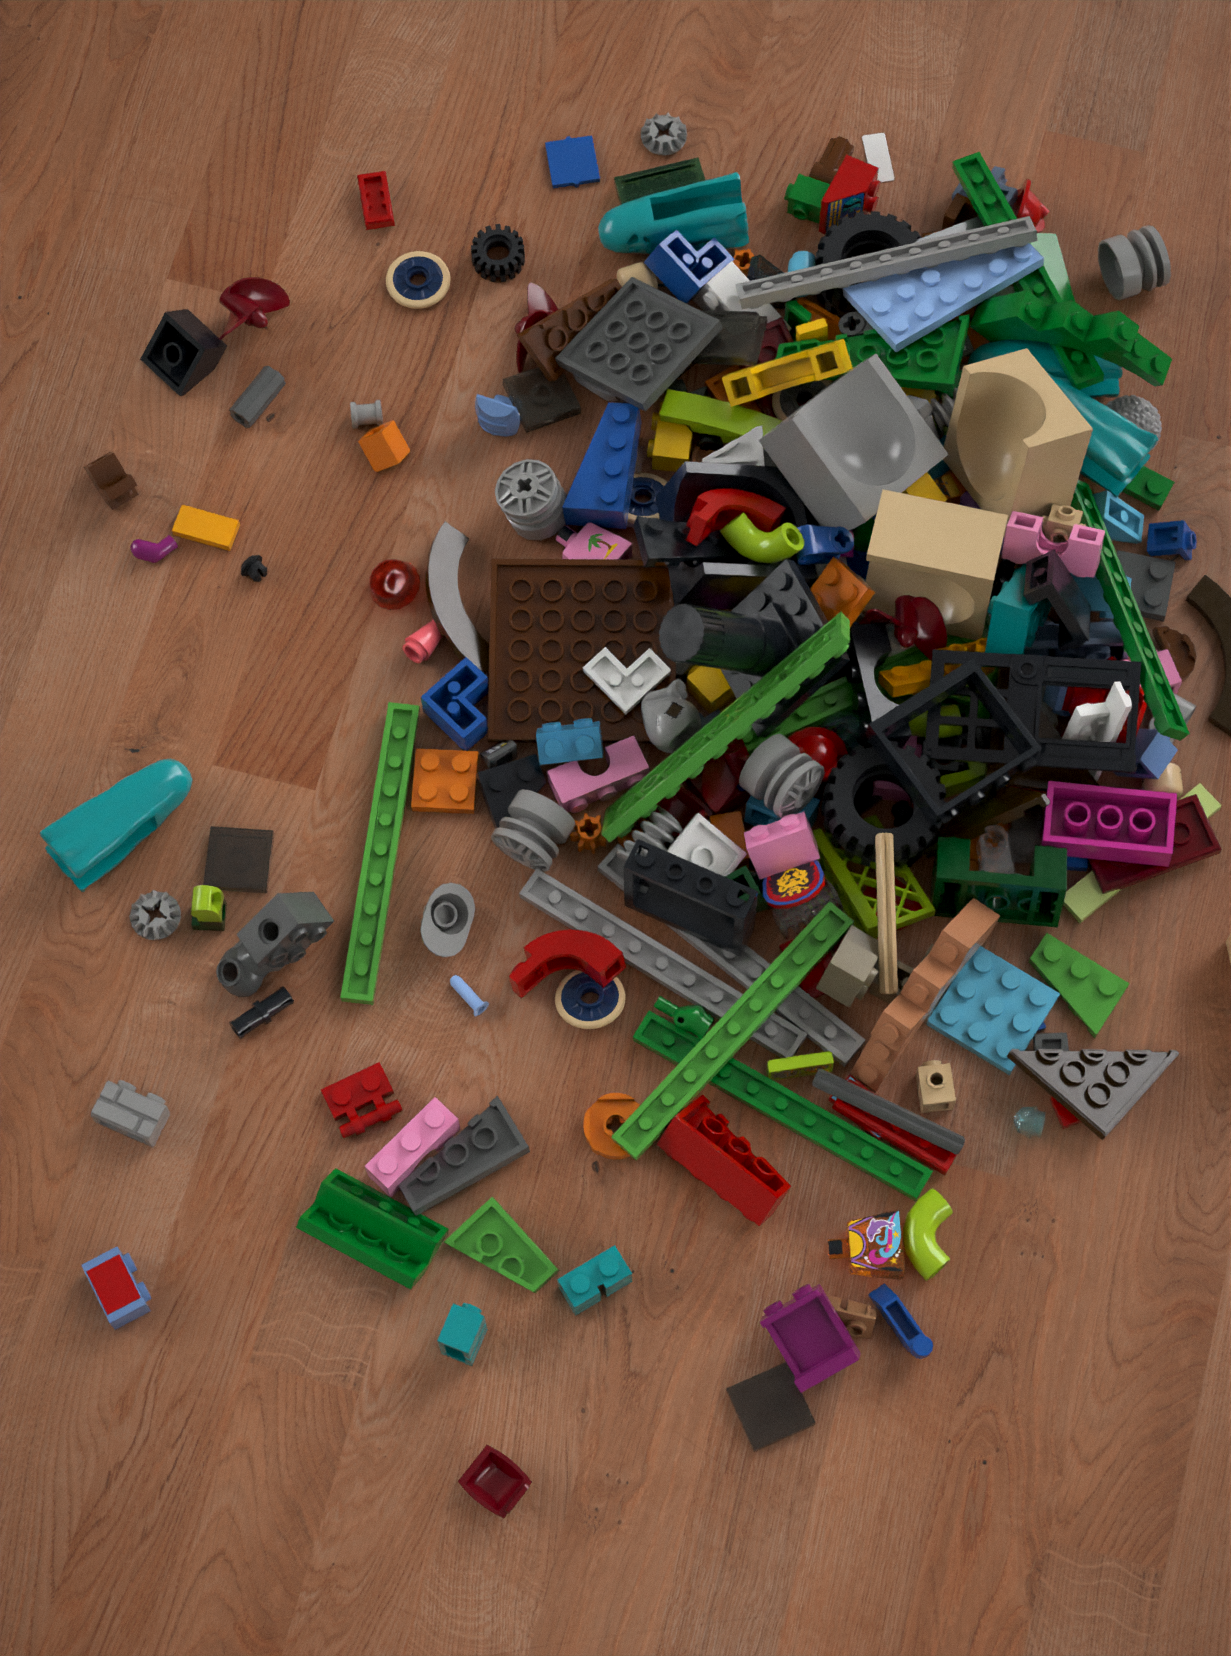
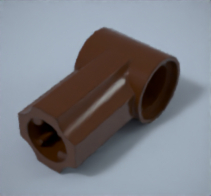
M843 137L831 138L820 161L815 162L809 177L831 184L846 154L852 156L854 146L849 143L848 139Z

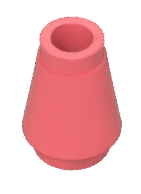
M434 619L405 639V644L402 647L403 651L415 663L427 661L443 637Z

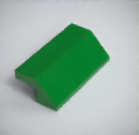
M336 1168L321 1182L314 1203L300 1216L296 1226L297 1229L410 1290L425 1274L449 1231L445 1226L422 1214L415 1216L411 1208Z

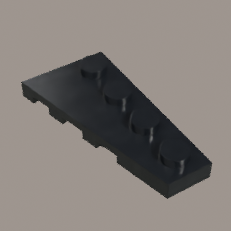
M637 516L633 524L644 567H654L658 562H665L667 567L679 566L680 562L692 561L694 566H699L703 562L707 563V561L728 564H754L755 562L738 553L723 537L720 530L711 532L698 546H695L686 541L690 528L687 527L688 523Z

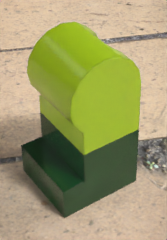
M195 886L193 888L191 907L192 929L225 931L227 903L223 892L214 886Z

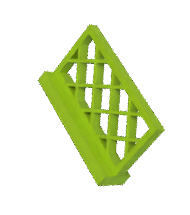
M876 815L863 819L872 826L884 829ZM821 828L813 830L820 859H817L826 876V884L843 912L854 921V927L877 939V899L865 896L861 891L863 885L877 889L876 880L866 877L869 868L876 869V862H871L869 867L865 866L862 875L850 872L846 867L848 861L860 864L862 859L854 856L852 860L844 855L845 850L833 846L831 843V833H824ZM894 862L895 876L904 878L907 882L905 889L895 886V895L902 897L899 906L895 905L896 929L934 916L935 909L908 865L895 867L896 864ZM907 898L919 902L923 909L914 912L903 908V905Z

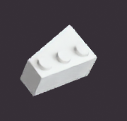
M732 261L707 282L693 299L706 313L720 320L722 327L734 337L781 317L770 303L756 309L741 308L736 284L748 282L749 279ZM784 320V322H785V324H786L788 330L790 331L792 328H791V327L789 326V324Z

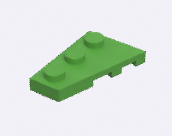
M1048 933L1045 934L1029 959V963L1052 989L1060 993V996L1069 1005L1070 1011L1082 1020L1094 1038L1130 984Z
M493 1197L444 1241L449 1246L534 1293L538 1292L560 1271Z

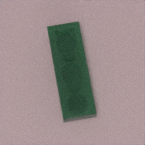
M698 157L614 177V185L620 205L650 194L705 181Z

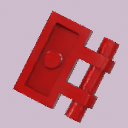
M380 1062L321 1089V1093L334 1120L337 1121L347 1116L350 1121L338 1127L343 1139L353 1134L358 1136L366 1132L365 1128L380 1121L386 1123L392 1120L391 1116L403 1111L398 1099L388 1104H385L383 1098L394 1094V1091ZM374 1103L375 1110L360 1117L358 1116L356 1111Z

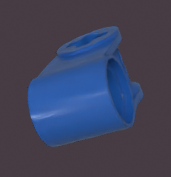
M816 525L797 527L804 539L803 549L796 553L798 564H828L832 557L839 559L840 554L848 553L854 546L852 534L844 527Z

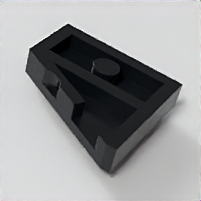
M536 754L476 774L495 829L499 828V822L502 818H512L508 813V807L518 791L524 789L537 793L546 784Z

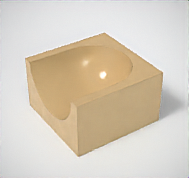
M1026 348L963 366L944 443V448L948 455L943 460L982 510L1008 515L1007 527L1012 511L1043 517V515L1049 516L1052 504L1058 506L1071 505L1093 428Z
M882 489L866 561L870 562L865 583L875 591V594L862 611L865 615L864 617H866V612L869 609L874 608L894 616L895 600L902 595L922 596L931 600L939 608L948 635L972 640L980 639L983 633L1008 515Z

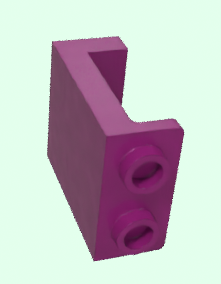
M810 1284L802 1286L792 1293L794 1298L785 1304H782L780 1300L774 1302L763 1310L765 1315L760 1320L762 1328L766 1327L794 1374V1383L800 1393L855 1363L861 1355L820 1284L811 1288Z

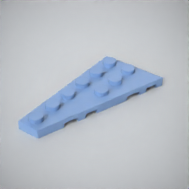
M1028 243L1023 247L1013 246L1001 249L993 254L983 253L970 256L963 261L953 260L940 263L932 268L923 267L911 270L906 274H893L876 281L855 284L843 288V296L895 352H898L1042 267L1044 257Z

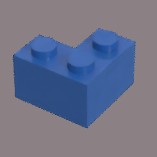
M676 230L654 249L644 263L678 300L687 304L701 291L707 282L731 261L733 262L734 258L715 237L700 250L696 251Z
M465 657L421 696L423 712L463 751H468L488 733L486 717L474 707L476 703L489 693L488 677Z

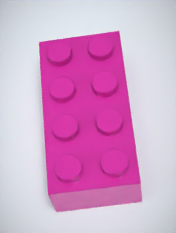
M1048 781L1046 796L1050 803L1044 809L1041 846L1067 848V856L1169 867L1173 854L1176 793Z

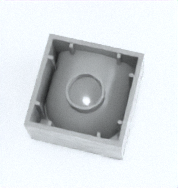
M876 353L842 374L758 440L820 526H841L849 531L867 522L877 513L882 489L902 493L948 455V452Z

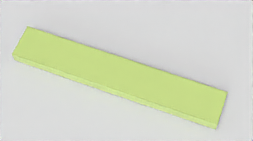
M1201 783L1181 798L1197 794L1208 819L1219 811L1222 806ZM1091 871L1066 891L1063 906L1081 923L1121 890L1117 889L1102 894L1093 871Z

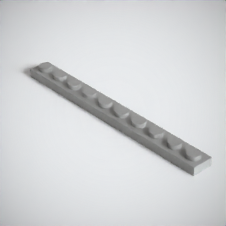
M1030 216L739 283L736 284L737 295L742 309H756L764 304L777 301L786 302L794 297L807 294L816 295L824 290L846 288L854 283L876 281L884 276L906 274L914 269L932 268L940 263L953 260L963 261L970 256L983 253L993 254L1001 249L1013 246L1023 247L1028 243L1038 241L1037 231Z
M617 844L598 865V871L624 891L625 864L615 853L618 850L627 851L620 844ZM640 885V892L646 894L649 888ZM667 925L747 990L771 965L748 946H746L740 957ZM799 986L775 1010L783 1019L806 1032L807 1038L822 1050L832 1052L833 1058L844 1067L865 1044L866 1039Z
M536 868L519 893L521 899L570 929L592 932L609 940L623 952L624 960L627 964L692 1004L702 1006L705 1012L718 1020L743 995ZM773 1013L749 1039L780 1058L795 1056L805 1041L807 1033Z

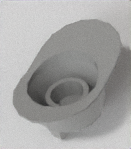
M455 883L440 885L433 891L424 906L420 933L427 949L436 956L445 958L454 956L462 950L466 943L474 918L475 904L470 892L462 885Z

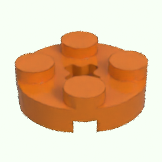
M609 1093L598 1098L588 1108L583 1120L584 1136L595 1154L615 1160L630 1157L627 1152L612 1140L613 1132L607 1129V1125L612 1124L615 1118L619 1119L620 1124H623L640 1106L639 1103L634 1101V1098L623 1093Z

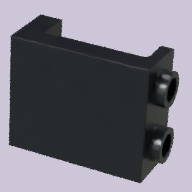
M1055 549L1027 561L1024 597L1029 605L1045 598L1049 600L1060 617L1058 648L1061 652L1070 648H1079L1086 641H1089L1091 605Z

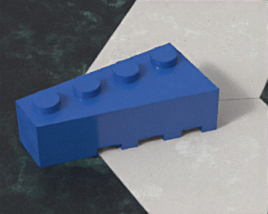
M608 402L562 506L566 525L585 526L587 523H593L603 528L626 529L642 425L639 408L628 403Z

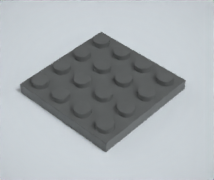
M631 277L555 359L559 367L646 412L723 327L720 320Z

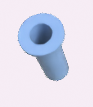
M454 975L450 979L451 986L474 1010V1016L480 1015L487 1009L489 1003L487 1001L483 1002L460 976Z

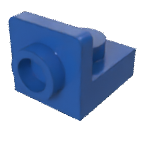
M1184 520L1149 524L1147 552L1150 556L1181 554L1184 560L1192 559V549H1195L1197 544L1196 534L1194 531H1191Z

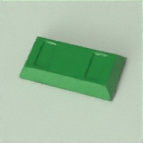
M794 300L786 302L784 320L792 328L789 332L795 342L796 326L811 322L812 314Z

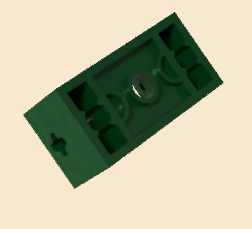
M938 836L931 875L930 902L935 909L934 916L955 918L975 898L1000 915L997 922L1058 928L1067 890V848L1035 846L1029 875L1026 876L1018 873L1005 874L986 870H969L970 839Z

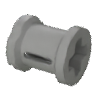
M376 400L372 404L360 405L350 402L353 429H358L360 425L377 424L379 426L383 424L381 400Z

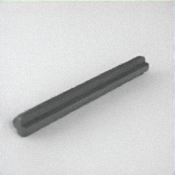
M819 1069L813 1079L812 1085L945 1150L959 1154L965 1143L964 1136L832 1073Z

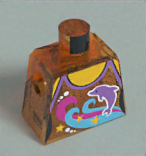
M900 1210L848 1221L845 1228L846 1238L827 1239L829 1259L848 1258L849 1274L896 1280L904 1278L905 1263Z

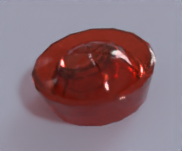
M390 559L379 563L370 575L369 588L371 597L379 607L387 610H397L409 605L416 598L420 589V576L417 569L411 563L399 559Z

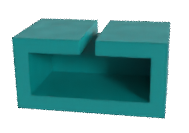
M614 1245L557 1279L558 1288L576 1316L601 1301L599 1286L603 1285V1292L608 1297L632 1282V1272Z
M453 1303L437 1340L441 1354L467 1365H473L488 1330L485 1316L481 1315V1309L468 1303H463L462 1306Z

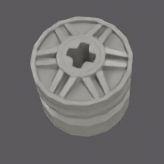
M1146 225L1139 230H1131L1127 234V238L1123 235H1117L1102 240L1099 243L1098 262L1106 287L1115 299L1120 301L1138 295L1141 292V288L1150 291L1155 287H1162L1169 283L1171 265L1168 252L1162 237L1153 226Z
M526 459L512 464L503 471L496 483V501L517 534L528 540H543L559 532L566 524L562 506L567 494L549 465L539 460Z
M776 734L763 741L754 750L741 771L739 783L754 798L764 800V806L774 811V814L782 819L789 814H798L811 801L823 781L825 772L822 765L814 760L812 761V757L805 753L800 754L799 747L781 734Z
M522 789L517 792L508 807V813L512 818H502L499 822V828L494 830L491 839L502 852L515 861L536 870L538 868L545 872L550 869L552 859L559 854V849L555 844L566 842L575 827V821L564 808L554 801L536 792Z

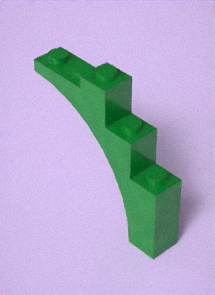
M1028 290L988 298L977 305L969 326L990 342L1029 340L1051 343L1092 354L1136 374L1154 387L1164 384L1172 362L1170 356L1138 333L1140 327L1138 324L1119 310L1093 316L1073 300L1047 305Z

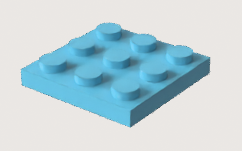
M980 946L955 977L929 1017L926 1025L1010 1075L1016 1064L1006 1056L1012 1049H1019V1051L1027 1049L1034 1034L1037 1033L1058 1000L1060 993Z

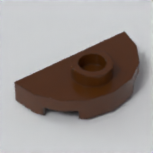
M1168 626L1154 627L1152 633L1160 651L1168 649L1182 682L1185 681L1192 673L1197 657L1193 642L1185 633L1181 634L1176 630L1169 629Z

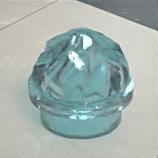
M1037 1106L1022 1107L1013 1118L1017 1132L1026 1136V1138H1031V1136L1040 1137L1046 1112L1038 1110Z

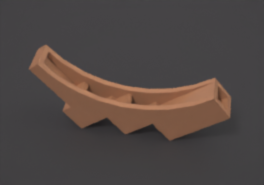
M973 898L942 930L930 953L912 971L900 994L882 1012L870 1033L871 1037L850 1074L876 1092L882 1087L894 1065L932 1008L969 959L987 940L1000 918L999 914Z

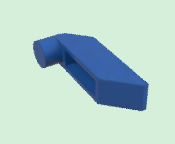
M885 1283L868 1294L904 1348L915 1358L923 1359L928 1357L932 1352L933 1343L929 1337L924 1335L899 1297Z

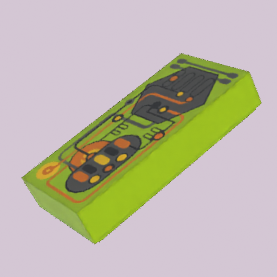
M827 1051L772 1059L767 1061V1077L772 1080L807 1076L816 1074L819 1069L832 1072L834 1064L832 1052Z

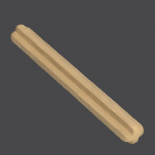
M878 833L875 836L879 986L881 994H896L898 991L894 840L892 833Z

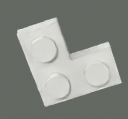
M605 647L583 667V672L626 715L643 699L645 694L651 692L671 674V669L650 648L632 665L626 668Z

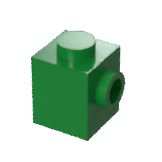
M798 174L795 183H789L784 200L788 201L787 213L792 214L797 219L809 220L819 224L821 201L830 184Z

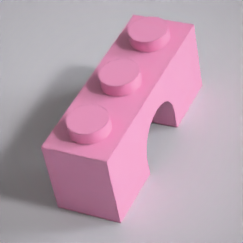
M1012 511L1006 527L1001 558L1008 559L1016 564H1025L1027 561L1055 549L1069 573L1076 577L1094 578L1100 561L1105 530L1074 524L1069 539L1065 542L1056 543L1044 536L1042 532L1043 517Z
M631 736L605 747V757L609 768L601 775L591 776L584 773L577 761H570L548 770V783L558 805L567 812L578 813L587 808L588 804L599 799L600 801H607L616 796L617 792L626 788L630 789L649 773V766L635 737Z
M434 1097L365 1165L368 1176L391 1198L400 1190L398 1185L414 1171L425 1155L433 1149L438 1152L443 1147V1144L460 1130L458 1118Z

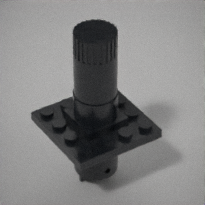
M786 559L731 612L690 604H678L677 607H672V610L667 611V615L663 617V622L660 624L659 641L661 642L660 647L663 649L662 652L673 662L721 669L733 693L738 698L829 621L795 562ZM846 651L836 659L832 657L824 663V669L815 678L810 679L808 677L799 684V690L791 698H783L775 704V710L763 720L759 718L751 724L756 735L763 738L767 737L824 684L840 678L839 670L850 661Z

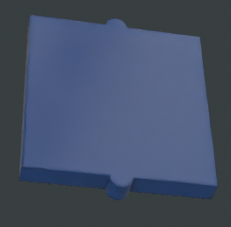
M592 135L577 138L567 136L564 140L545 142L553 188L567 186L577 188L581 184L600 182Z

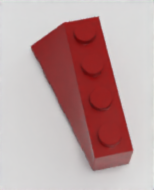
M702 1094L674 1116L658 1141L657 1146L664 1150L668 1157L678 1161L688 1169L696 1179L703 1181L712 1188L721 1199L728 1201L742 1212L746 1219L760 1226L774 1214L792 1186L764 1157L754 1156L751 1152V1143L744 1136L736 1137L727 1127L730 1122L722 1113L716 1116L708 1108L710 1101Z

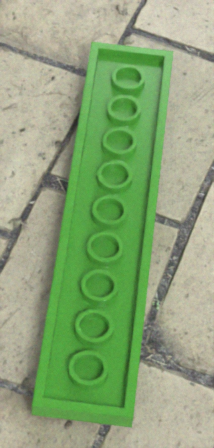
M842 612L838 613L606 808L601 834L609 842H612L617 836L620 838L626 836L634 827L633 823L640 817L645 819L650 816L657 808L656 804L664 797L669 799L674 796L680 789V784L688 777L693 779L698 776L708 760L711 758L715 760L723 755L728 748L727 745L732 740L743 738L751 730V724L757 719L761 718L763 720L775 710V704L781 699L791 698L799 690V684L808 677L810 679L815 678L824 669V663L832 657L836 659L844 654L849 648L848 643H850V620Z

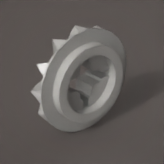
M669 112L666 115L660 116L656 113L653 118H646L645 124L641 128L642 143L654 154L670 155L676 153L684 146L687 140L686 125L681 122L679 116L676 118L672 117ZM659 129L662 131L669 129V136L666 134L659 136Z
M152 890V892L145 895L140 894L139 899L132 904L129 918L133 929L138 935L149 940H160L168 937L177 929L181 919V910L176 899L167 892L163 893ZM160 905L159 911L164 918L155 917L153 921L149 922L150 916L145 910L154 911Z

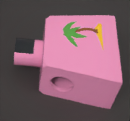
M587 523L579 533H576L568 526H564L556 536V541L566 547L562 552V559L629 560L632 557L631 542L593 523Z

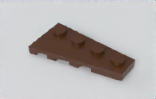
M617 279L605 281L517 334V337L548 381L555 382L565 371V369L558 366L555 358L622 288Z

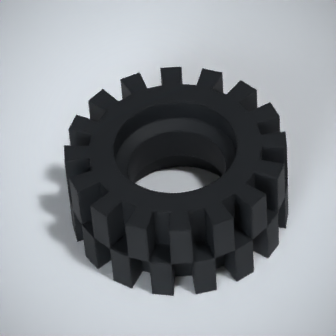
M495 224L496 229L492 230L489 225L485 227L486 233L480 230L477 232L478 238L474 236L472 240V263L477 274L481 272L483 279L486 280L490 276V281L496 282V277H500L501 282H506L505 276L508 275L510 279L515 278V272L519 274L522 271L521 265L524 266L525 252L523 239L521 236H518V232L515 229L511 233L510 226L505 225L504 230H501V224ZM494 247H504L508 249L509 255L502 260H493L487 256V252Z

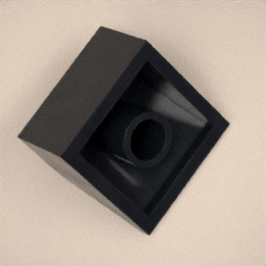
M188 309L168 311L164 313L140 360L179 396H184L215 370L227 345Z

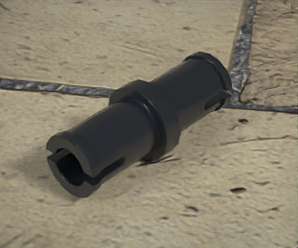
M282 986L261 1002L257 1000L252 1003L251 1009L235 1020L230 1021L229 1024L235 1034L242 1039L261 1024L267 1025L270 1023L274 1015L292 1005L294 1000L286 988Z

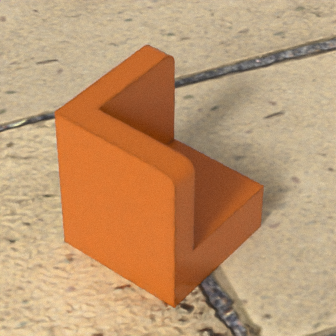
M394 420L370 429L358 441L375 472L399 464L410 453V448Z

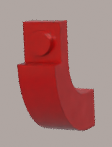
M738 489L710 490L697 497L688 520L687 527L690 528L686 541L698 546L711 532L721 530L743 512L759 530L772 532L779 527L786 508L766 497Z
M559 930L544 934L524 946L527 960L518 963L509 975V980L513 992L522 999L545 977L558 970H579L590 976L604 988L626 968L623 952L604 937L583 930Z

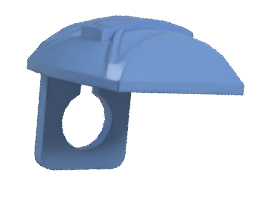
M477 394L475 411L481 428L496 436L507 437L517 434L520 425L519 415L523 407L522 403L502 395H496L494 399Z

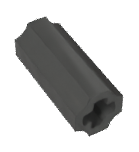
M264 366L229 409L231 417L245 428H250L285 386V378L270 366Z

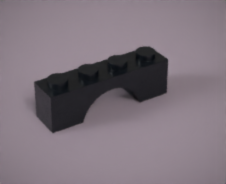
M885 623L853 624L850 627L849 648L846 650L850 658L846 667V679L852 686V706L854 711L858 712L860 721L858 727L861 740H864L866 748H868L870 742L865 736L869 724L899 705L888 700L879 691L874 679V669L882 666L892 651ZM909 723L887 736L888 740L898 742V748L903 749L912 735Z

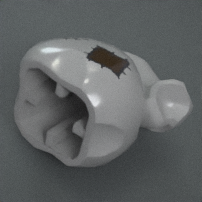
M680 679L674 680L667 688L645 694L641 703L643 723L650 741L659 750L671 754L701 729V719L698 710L691 702L686 700V685Z

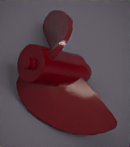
M260 277L243 278L227 287L221 294L219 302L230 311L227 325L219 339L222 340L242 323L256 328H265L268 325L265 313L290 305V300L285 290L277 283Z
M529 283L527 286L528 316H524L515 325L514 330L516 334H519L559 310L546 291L534 283ZM519 339L516 362L518 373H522L528 351Z
M911 595L898 597L895 600L894 616H890L875 608L869 609L866 612V619L870 623L894 624V636L899 644L904 648H909L914 643L931 661L933 649L945 648L947 645V633L943 616L939 608L926 597H914Z
M742 738L732 740L727 745L728 748L723 755L715 760L711 758L704 764L702 792L706 803L713 812H718L731 796L736 786L740 785L741 771L751 756Z

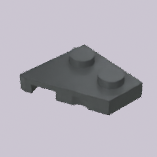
M1117 550V556L1125 575L1132 578L1131 590L1142 617L1164 621L1176 562Z

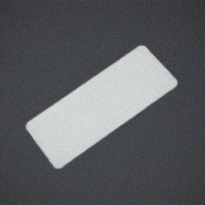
M885 133L863 135L862 139L867 163L879 168L877 180L881 182L893 181L894 174Z

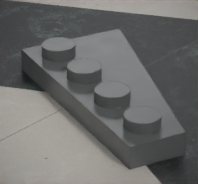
M498 1096L489 1103L490 1106L480 1115H475L467 1123L468 1126L455 1138L452 1136L444 1143L442 1150L433 1158L429 1157L398 1185L415 1216L530 1152L529 1146Z

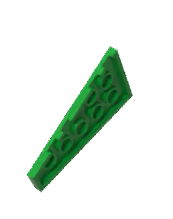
M969 315L959 316V320L943 324L898 352H895L877 331L872 329L863 331L864 335L847 337L846 333L836 335V339L819 342L814 338L779 344L775 359L844 339L852 367L857 366L876 353L900 387L954 392L970 318ZM842 374L835 375V376H832V377H829V378H825V379H822V380H832V381H835V380H836L838 377H840Z

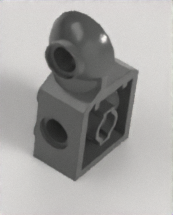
M314 891L277 893L236 934L240 941L224 953L216 969L219 982L230 994L238 997H249L254 994L261 986L263 978L269 972L280 971L285 965L299 961L306 955L305 950L312 943L321 940L327 934L326 929L334 920Z

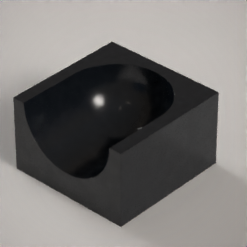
M685 461L656 495L660 520L688 523L699 495L714 489H738L761 495L784 506L786 510L779 527L784 523H791L796 527L807 525L803 501L779 468L773 466ZM796 554L787 558L795 562L809 587L818 579L815 564H798ZM786 559L777 563L754 562V564H728L707 561V563L703 562L699 566H694L692 561L680 562L679 566L668 567L674 606L690 604L712 609H734Z

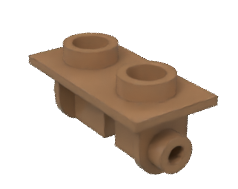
M827 1295L850 1336L871 1339L877 1310L872 1309L870 1304L867 1305L848 1300L846 1310L841 1309L842 1298Z

